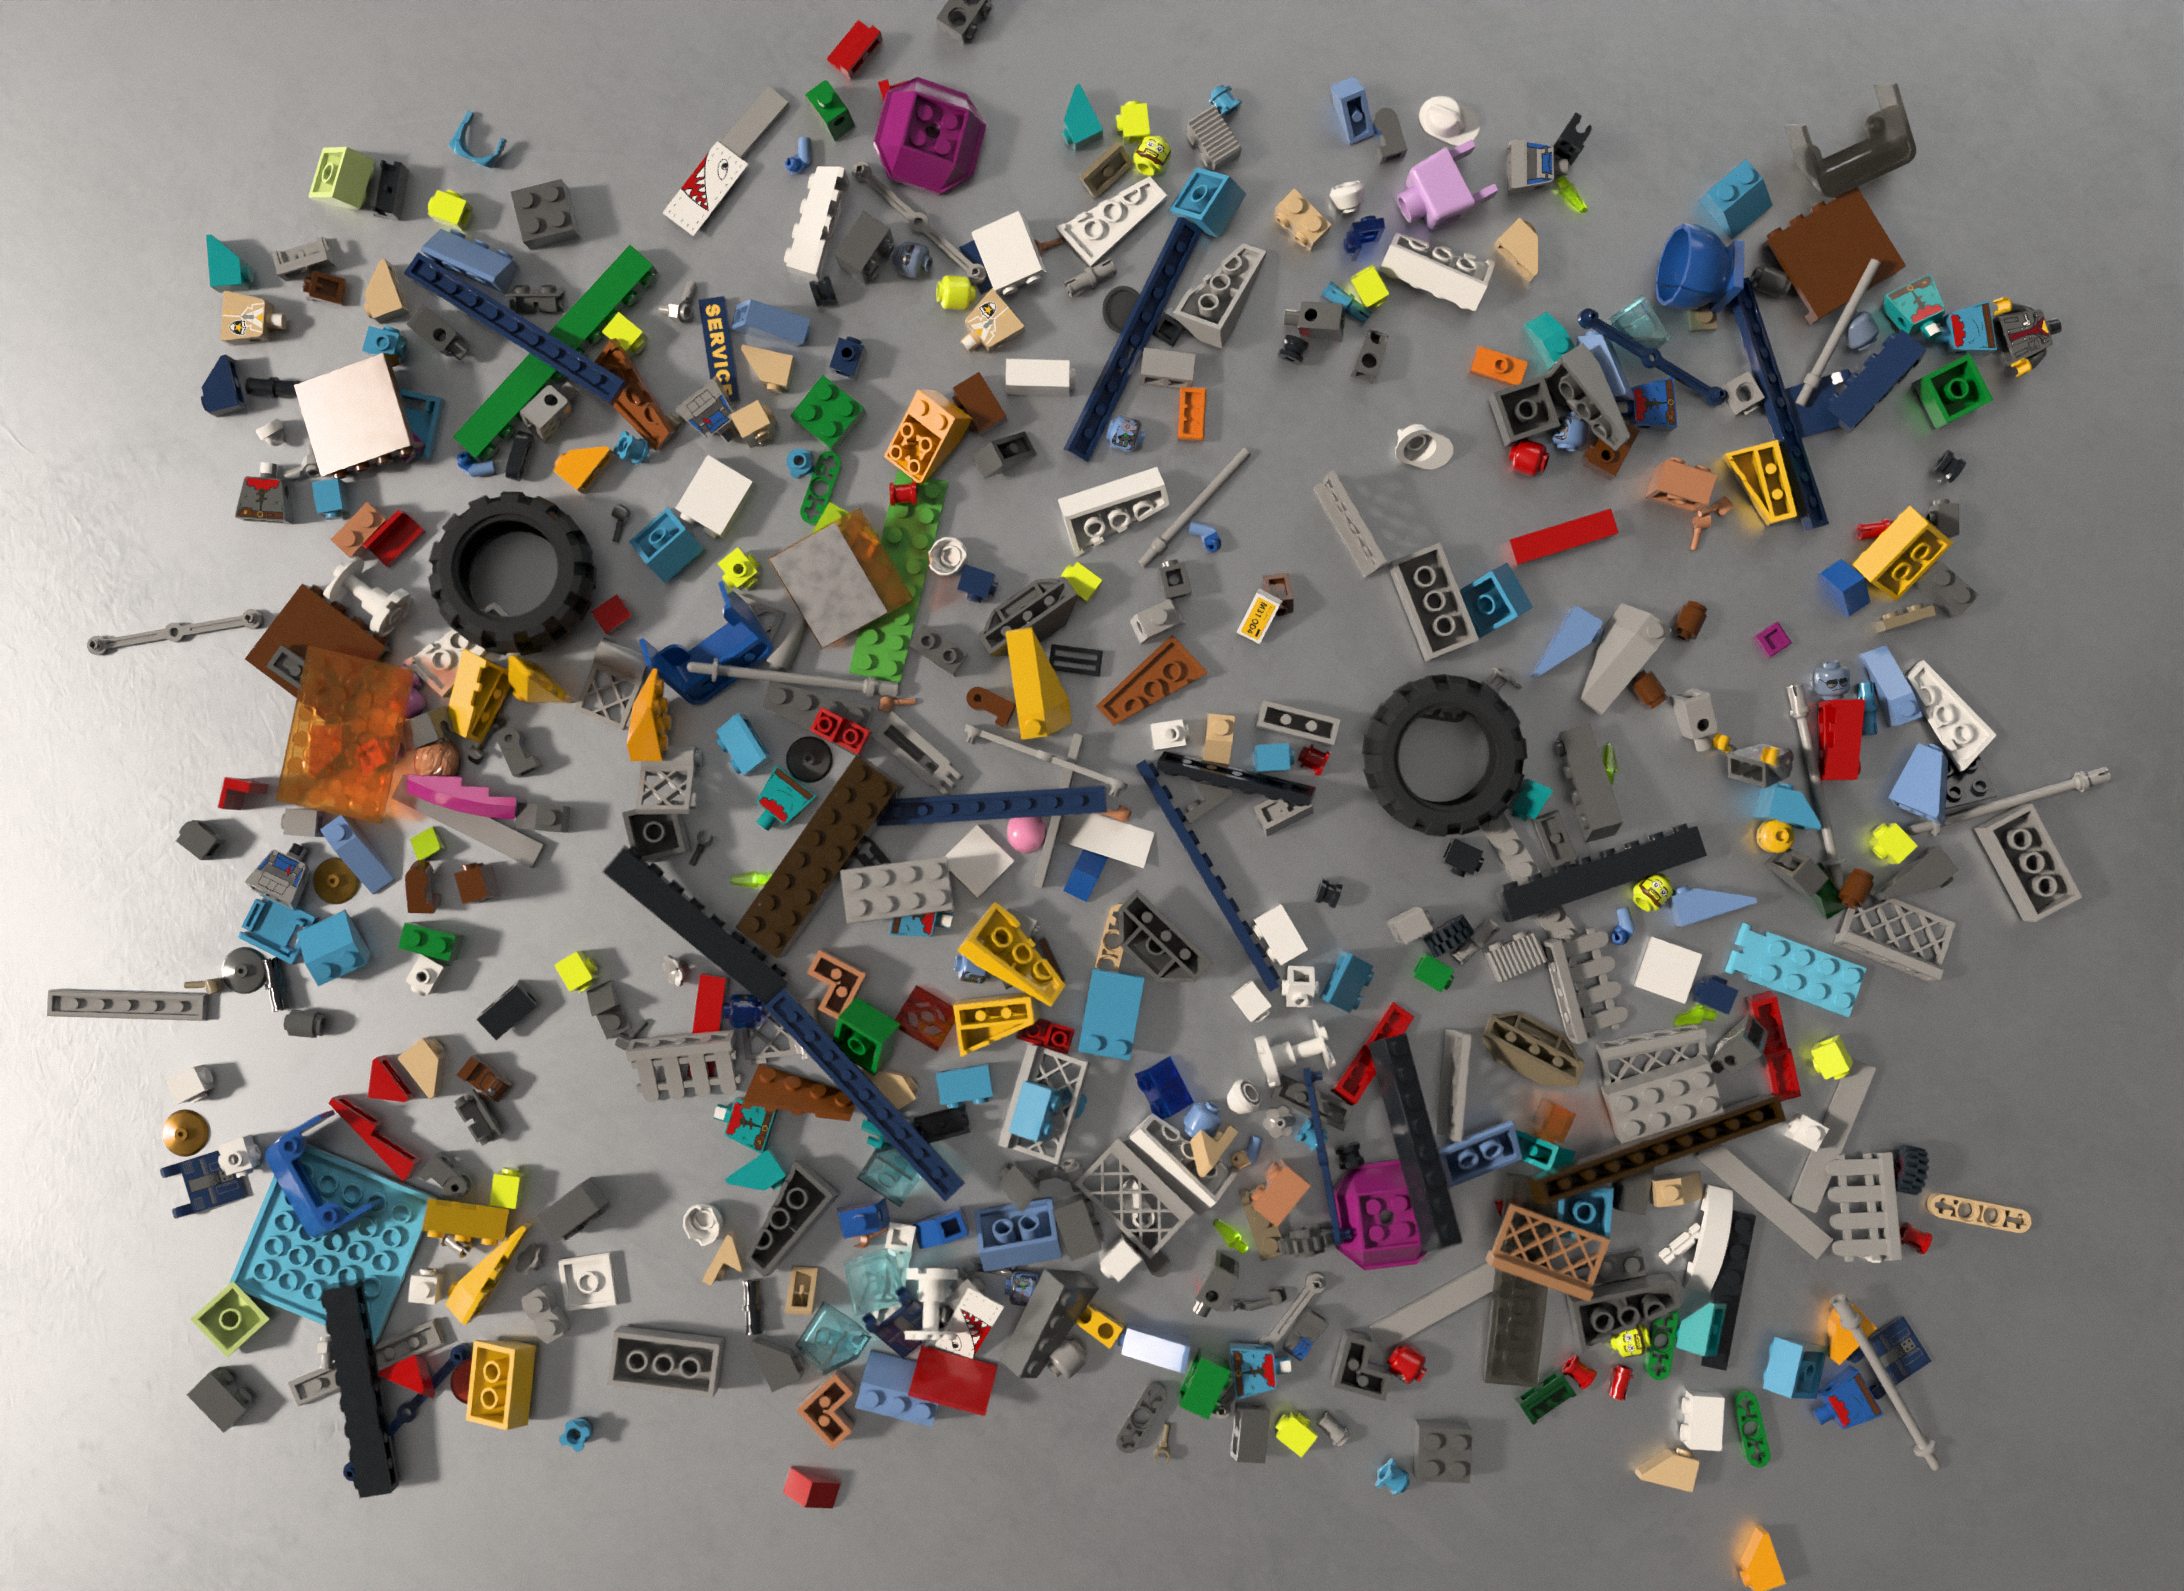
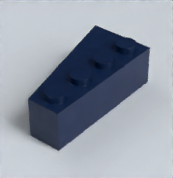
M1903 329L1897 335L1894 333L1890 334L1882 344L1885 348L1878 355L1873 353L1863 364L1866 368L1860 374L1855 372L1846 381L1845 385L1847 388L1841 394L1836 392L1827 401L1826 404L1829 407L1825 414L1848 434L1873 411L1874 405L1877 402H1882L1888 396L1895 383L1899 384L1910 370L1921 362L1927 349Z

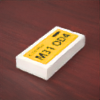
M1258 589L1236 633L1260 644L1282 600Z

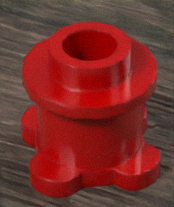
M1310 744L1308 748L1304 746L1297 759L1301 762L1300 767L1303 768L1305 766L1315 771L1314 775L1320 776L1331 752L1323 753L1313 748V744Z

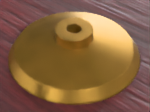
M336 857L323 861L317 867L313 876V887L316 894L323 901L330 904H343L349 901L357 893L360 884L359 878L341 858Z
M184 1109L172 1113L165 1120L162 1127V1139L167 1149L173 1154L183 1157L192 1156L200 1152L206 1145L209 1136V1129L205 1119L193 1110Z

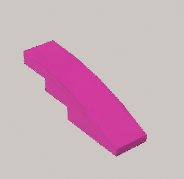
M407 775V793L427 802L458 812L514 820L516 797L489 796V787L462 786V777Z

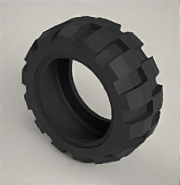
M502 491L500 497L489 498L487 495H484L469 502L470 508L459 516L454 513L443 525L442 529L445 533L440 542L436 541L433 543L429 562L432 564V574L428 577L431 595L436 599L440 608L439 613L451 628L471 644L474 643L488 652L505 656L507 653H519L523 656L541 652L542 647L553 642L557 645L572 634L570 629L578 620H584L592 604L589 599L592 590L596 588L597 569L593 564V551L586 536L570 515L564 513L555 503L540 496L533 498L525 496L523 492ZM525 532L540 536L551 543L557 558V577L548 597L535 609L518 616H496L479 609L470 589V572L480 550L491 540L508 533Z
M1446 674L1425 676V678L1413 682L1409 681L1394 690L1393 694L1384 703H1380L1370 718L1372 721L1367 735L1364 734L1362 754L1364 755L1365 766L1363 772L1369 789H1371L1378 801L1377 803L1395 820L1409 829L1417 830L1425 835L1445 837L1446 835L1460 834L1462 836L1480 830V826L1491 819L1495 821L1509 808L1507 803L1515 792L1519 793L1525 777L1522 774L1524 759H1528L1526 739L1522 737L1519 727L1521 722L1512 707L1508 706L1499 697V693L1485 684L1462 676ZM1440 708H1458L1473 717L1485 734L1488 745V761L1485 772L1472 790L1457 799L1442 802L1422 799L1411 791L1401 774L1399 766L1401 741L1410 725L1425 713Z

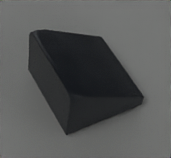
M1167 308L1156 324L1152 334L1174 347L1186 328L1174 317V310Z

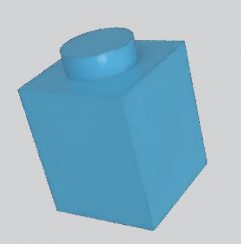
M338 478L312 482L317 514L326 517L327 520H336L343 518L342 514L351 513L346 482Z

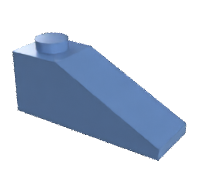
M1577 605L1572 607L1531 675L1538 677L1591 642L1595 643L1603 632L1600 628L1603 621Z
M1884 645L1860 654L1869 680L1874 682V693L1887 727L1898 726L1923 717L1913 690L1887 646Z
M341 814L320 829L333 850L372 894H375L395 880L352 815Z
M1688 885L1674 888V894L1668 900L1676 926L1689 925L1757 903L1756 897L1698 888L1689 889Z

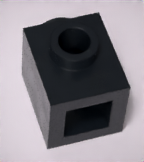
M1451 838L1440 862L1451 867L1449 872L1464 878L1465 874L1473 875L1474 872L1480 871L1484 862V858L1481 857L1483 851L1460 840Z

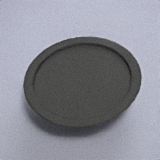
M1118 286L1112 289L1104 299L1102 307L1103 318L1108 327L1117 333L1122 332L1140 295L1135 289L1129 286Z
M814 736L797 739L789 747L786 755V764L791 775L805 783H814L822 780L831 770L833 756L829 746L822 739Z
M241 947L231 951L222 964V978L225 984L232 991L240 994H250L259 990L266 982L261 962L265 960V957L259 951L250 947Z

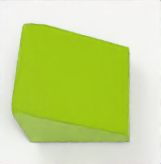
M434 826L410 839L418 860L426 861L446 849Z

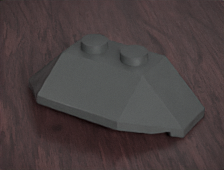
M1066 577L1035 580L993 609L979 638L991 657L1009 656L1005 631L1032 627L1041 643L1067 624L1078 595Z
M1138 890L1119 908V946L1157 982H1196L1213 964L1200 949Z

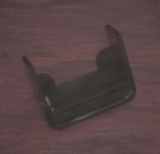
M1876 83L1873 85L1881 110L1871 114L1866 120L1865 131L1868 138L1826 158L1822 157L1821 151L1817 146L1812 145L1806 125L1787 124L1784 126L1796 166L1821 196L1836 197L1900 168L1914 159L1916 145L1897 83Z

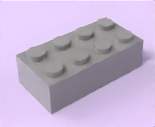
M1441 543L1393 560L1387 565L1425 662L1479 641Z
M2033 804L2018 805L1974 828L2023 921L2037 922L2082 898Z
M947 857L840 870L847 924L954 911Z
M1702 1055L1600 1086L1614 1134L1622 1144L1724 1112L1710 1063Z
M619 1326L613 1334L607 1385L713 1398L718 1391L724 1338Z

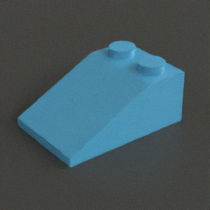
M1099 968L1092 969L1078 1052L1130 1061L1144 976Z

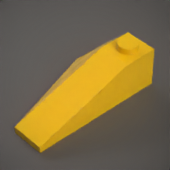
M1032 627L1005 631L1021 740L1049 736L1072 723L1068 695L1047 659L1046 653Z
M513 654L508 658L509 684L514 688L512 694L522 703L526 700L533 704L571 703L574 700L537 663Z
M994 902L969 932L957 951L981 969L1039 1001L1052 1006L1065 987V984L1046 959H1042L1034 948L1035 943L1031 938L1028 939L1020 929L1021 924L1016 917Z
M527 1222L459 1282L454 1281L446 1294L449 1296V1299L445 1305L462 1324L467 1325L480 1315L533 1224Z

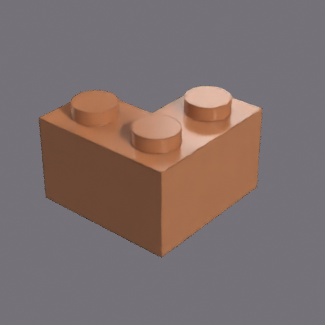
M820 949L807 972L812 977L830 985L818 1010L838 1020V1016L858 995L868 972L824 949Z
M1282 1159L1279 1163L1274 1161L1265 1173L1268 1175L1265 1179L1267 1184L1264 1187L1260 1185L1251 1195V1199H1253L1251 1206L1276 1227L1281 1224L1311 1186L1305 1177Z
M837 1368L807 1396L796 1410L832 1450L852 1432L855 1425L842 1411L840 1406L854 1394L856 1386L840 1368Z

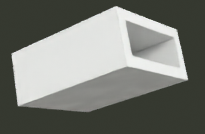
M1020 211L971 232L993 289L997 293H1003V295L1012 294L1018 290L1017 286L1026 282L1027 285L1037 283L1042 280V275L1047 274L1026 218Z
M1006 359L1007 395L1070 397V389L1075 390V368H1070V360Z
M707 455L675 509L682 513L679 518L692 526L695 522L704 526L702 531L715 539L717 535L725 538L756 485L750 479Z

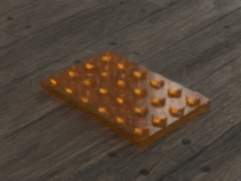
M309 645L276 801L382 824L416 670Z

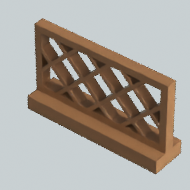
M1510 1203L1493 1249L1489 1250L1486 1261L1491 1267L1590 1302L1594 1293L1592 1290L1593 1284L1611 1240L1602 1235ZM1514 1213L1524 1214L1528 1224L1514 1230L1511 1223ZM1543 1222L1549 1223L1553 1232L1539 1238L1534 1226ZM1531 1228L1536 1240L1522 1246L1517 1234ZM1567 1231L1574 1232L1577 1241L1563 1247L1558 1235ZM1514 1236L1519 1248L1509 1253L1500 1250L1503 1241ZM1555 1237L1560 1249L1546 1255L1541 1243ZM1591 1240L1601 1242L1598 1252L1588 1256L1583 1244ZM1538 1245L1543 1257L1535 1261L1528 1260L1524 1251ZM1580 1246L1585 1258L1571 1264L1566 1252ZM1563 1254L1568 1266L1559 1270L1553 1269L1549 1260ZM1585 1263H1588L1590 1268L1587 1280L1578 1278L1574 1271L1575 1268Z

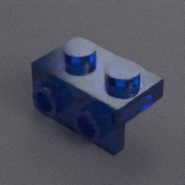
M1366 216L1361 218L1359 222L1352 223L1349 232L1346 233L1347 238L1344 239L1345 254H1350L1351 261L1357 260L1362 249L1361 244L1379 242L1385 230L1384 217L1376 219V216Z
M1170 1056L1165 1057L1147 1069L1135 1073L1138 1087L1145 1094L1151 1112L1160 1119L1171 1117L1194 1103Z

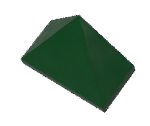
M1818 862L1816 864L1829 879L1823 884L1821 890L1811 898L1824 918L1828 920L1845 909L1846 906L1841 903L1842 900L1838 897L1839 889L1834 887L1833 880L1826 869L1822 866L1821 862Z

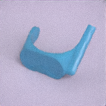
M467 111L449 142V147L454 149V153L492 168L502 154V151H504L507 140L501 138L494 155L490 154L483 158L474 156L467 148L465 140L467 128L474 114L472 111Z

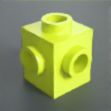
M738 547L717 563L725 572L722 578L731 589L736 586L740 591L744 588L749 590L759 581L757 579L761 575L757 570L760 567L759 563L751 554L746 556ZM744 568L743 572L739 574V570Z

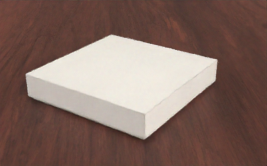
M978 825L945 856L948 858L949 872L976 899L1014 862Z
M1651 937L1634 986L1685 1004L1702 954Z
M612 1251L558 1260L565 1313L619 1304Z

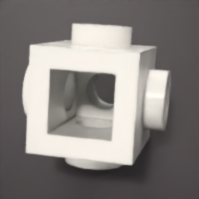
M1288 966L1287 978L1281 981V996H1286V1007H1313L1314 997L1319 996V981H1315L1314 967Z
M252 1134L217 1145L220 1153L218 1158L219 1165L223 1171L225 1170L226 1176L236 1173L237 1178L253 1173V1167L260 1165L261 1152L258 1145L254 1144Z

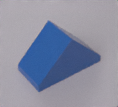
M1842 559L1819 573V576L1847 617L1870 603L1865 578Z
M1083 849L1063 891L1087 902L1108 857Z

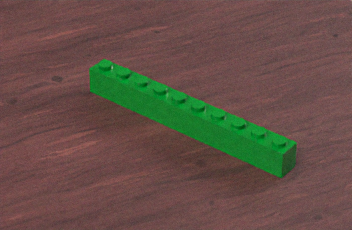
M629 245L550 330L549 334L585 356L584 351L591 344L595 345L602 338V331L616 314L621 312L626 306H631L637 300L641 289L649 287L654 282L655 274L658 271L635 248ZM528 354L455 433L453 438L479 461L483 462L485 459H490L496 453V447L500 442L509 439L515 431L514 427L520 421L523 422L520 411L546 386L560 383L566 376L531 354Z

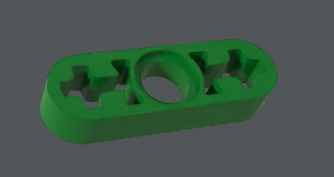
M826 451L817 460L800 509L802 519L809 525H816L834 492L842 469V461L835 452ZM830 457L837 464L836 467H831L828 472L829 476H833L832 480L825 476H818L819 472L825 474L826 466L823 462L824 460L829 461ZM824 481L828 484L829 489L825 495L815 494L814 486L817 482ZM811 496L816 500L824 501L823 505L818 502L816 511L819 513V516H813L812 520L809 519V515L806 513V510H811L815 503L813 500H810Z
M1677 1309L1669 1312L1671 1317H1666L1665 1326L1670 1328L1669 1331L1664 1328H1657V1325L1663 1327V1318L1661 1317L1650 1322L1649 1336L1651 1347H1647L1644 1368L1646 1373L1655 1380H1664L1671 1372L1679 1318ZM1659 1334H1665L1668 1337V1344L1664 1348H1657L1654 1341ZM1653 1351L1659 1354H1666V1357L1660 1355L1659 1362L1664 1368L1659 1369L1658 1373L1651 1368L1658 1361V1356L1653 1354Z
M1737 1390L1731 1398V1403L1744 1457L1752 1466L1764 1467L1769 1463L1771 1454L1758 1399L1749 1390ZM1745 1396L1751 1400V1402L1747 1403V1409L1749 1413H1755V1415H1746L1745 1408L1739 1405L1743 1401L1742 1397ZM1750 1421L1756 1422L1758 1426L1756 1433L1753 1435H1747L1744 1432L1746 1423ZM1751 1442H1756V1447L1763 1452L1759 1455L1758 1460L1751 1456L1755 1453L1754 1445Z

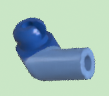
M798 138V154L786 159L785 168L792 174L800 173L811 163V138Z
M461 452L457 456L458 466L471 477L496 473L493 460L479 463L469 452Z
M1191 521L1188 533L1201 536L1207 551L1212 553L1218 551L1221 547V539L1216 529L1211 525Z
M1629 906L1616 910L1620 923L1611 935V940L1616 945L1626 944L1635 931Z

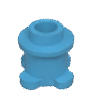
M1220 85L1210 93L1212 97L1209 99V102L1216 106L1224 119L1241 107L1242 101L1240 98L1235 99L1231 93V86L1224 87V85Z
M622 431L613 452L617 456L620 455V458L623 460L629 458L632 463L638 464L647 458L649 448L645 439H636L635 436L629 435V432Z
M794 449L788 454L787 466L793 478L798 479L802 475H813L815 467L813 466L812 452L804 449ZM804 459L802 465H796L797 460Z
M1069 1088L1063 1091V1096L1061 1097L1063 1106L1072 1100L1073 1096ZM1081 1094L1074 1119L1079 1118L1084 1111L1085 1104L1087 1103V1097L1084 1094Z
M1308 1118L1294 1139L1298 1142L1301 1140L1309 1146L1311 1152L1317 1149L1318 1146L1313 1120ZM1326 1129L1323 1130V1136H1324V1142H1325V1143H1326L1327 1140H1328V1137L1325 1136L1326 1133H1327V1130H1326Z
M576 1418L569 1420L565 1424L566 1430L559 1437V1442L561 1445H568L573 1447L574 1451L579 1452L584 1448V1443L591 1437L592 1429L588 1421ZM575 1430H578L581 1435H577Z
M1390 1458L1385 1465L1380 1466L1378 1469L1375 1486L1381 1488L1385 1485L1391 1489L1393 1495L1405 1492L1410 1483L1408 1479L1409 1473L1406 1470L1401 1471L1396 1468V1461Z

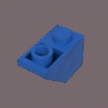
M961 1206L911 1224L916 1226L915 1237L920 1249L955 1241L968 1236L970 1232Z

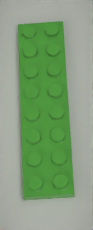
M897 470L895 485L911 484L914 481L903 471ZM929 477L923 485L917 483L918 505H913V503H896L895 506H891L889 503L870 582L887 613L859 628L849 673L868 678L872 676L877 680L897 681L898 685L901 684L910 647L909 644L911 643L930 564L928 552L935 543L949 482Z

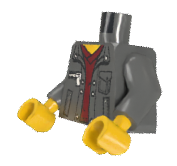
M2005 296L1992 301L1998 306V311H1995L1994 315H2000L1992 320L1993 328L2005 367L2015 366L2019 372L2016 377L2019 378L2033 370L2046 356V348L2053 345L2051 335L2060 333L2062 326L2058 318L2046 320L2042 310H2033L2031 306L2012 302Z
M1719 733L1715 734L1712 746L1722 750L1723 754L1728 758L1729 778L1767 788L1790 776L1794 755L1789 748L1782 749L1767 744H1758L1737 749L1732 744H1729L1731 738Z

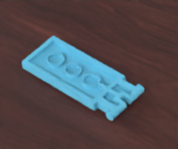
M1741 924L1735 945L1743 947L1742 952L1732 950L1724 972L1735 975L1736 971L1749 975L1748 981L1839 1015L1850 1017L1867 968L1770 932H1765L1763 936L1751 931V925Z

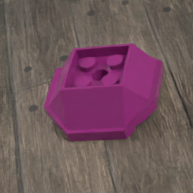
M916 77L886 92L873 145L890 180L940 195L974 175L987 124L967 94ZM927 127L935 130V139L927 136L925 131Z
M1391 1159L1366 1162L1357 1167L1347 1169L1333 1191L1340 1228L1342 1230L1350 1229L1351 1232L1349 1234H1352V1238L1344 1239L1343 1245H1335L1336 1249L1363 1270L1418 1264L1427 1252L1423 1250L1400 1160ZM1385 1210L1392 1211V1219L1389 1222H1380L1379 1216L1381 1212Z

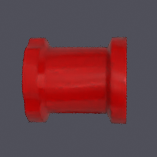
M916 481L903 485H895L894 482L889 483L891 506H895L896 503H913V505H918Z
M1908 1222L1902 1224L1899 1228L1901 1245L1906 1244L1916 1249L1918 1254H1925L1932 1242V1234L1914 1229L1912 1224Z
M1574 1354L1565 1362L1561 1373L1565 1376L1569 1375L1579 1383V1388L1584 1390L1594 1381L1597 1371L1593 1368L1589 1369L1579 1360V1356Z

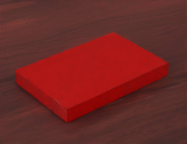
M921 1346L908 1396L985 1416L998 1366Z

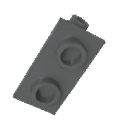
M516 285L514 289L507 293V296H513L514 298L510 299L509 304L510 309L515 310V312H535V302H539V312H559V310L564 309V301L559 299L564 289H556V285H542L540 289H530V285Z
M475 1089L454 1101L456 1104L454 1108L464 1123L470 1119L474 1120L475 1123L468 1126V1129L477 1143L480 1142L483 1146L502 1134L498 1121L492 1117L485 1106L484 1099L478 1095Z

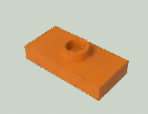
M1478 346L1470 373L1515 386L1522 383L1528 362Z
M1180 387L1177 440L1204 441L1207 388Z

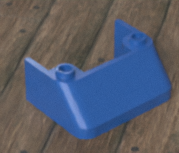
M723 580L718 585L725 602L722 610L723 616L728 623L689 651L682 645L672 644L659 652L644 638L639 640L647 667L651 671L657 669L659 678L663 679L675 692L693 705L706 702L737 680L738 677L717 675V679L714 682L712 681L711 674L689 672L687 669L688 663L713 664L714 658H718L719 665L754 668L773 652V645L769 636L748 604Z
M333 1110L321 1113L287 1132L273 1142L265 1153V1159L305 1231L314 1238H320L384 1202L382 1197L347 1215L339 1203H324L299 1157L306 1149V1141L302 1133L335 1115Z

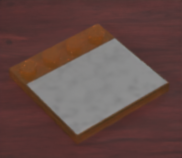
M861 507L856 508L768 558L822 649L913 600L911 593Z

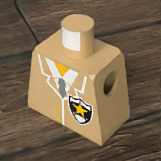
M992 288L965 319V324L971 332L961 339L960 342L969 353L980 344L990 353L1025 332V326Z
M224 291L220 340L229 346L270 342L272 340V329L286 328V315L274 313V307L268 301Z

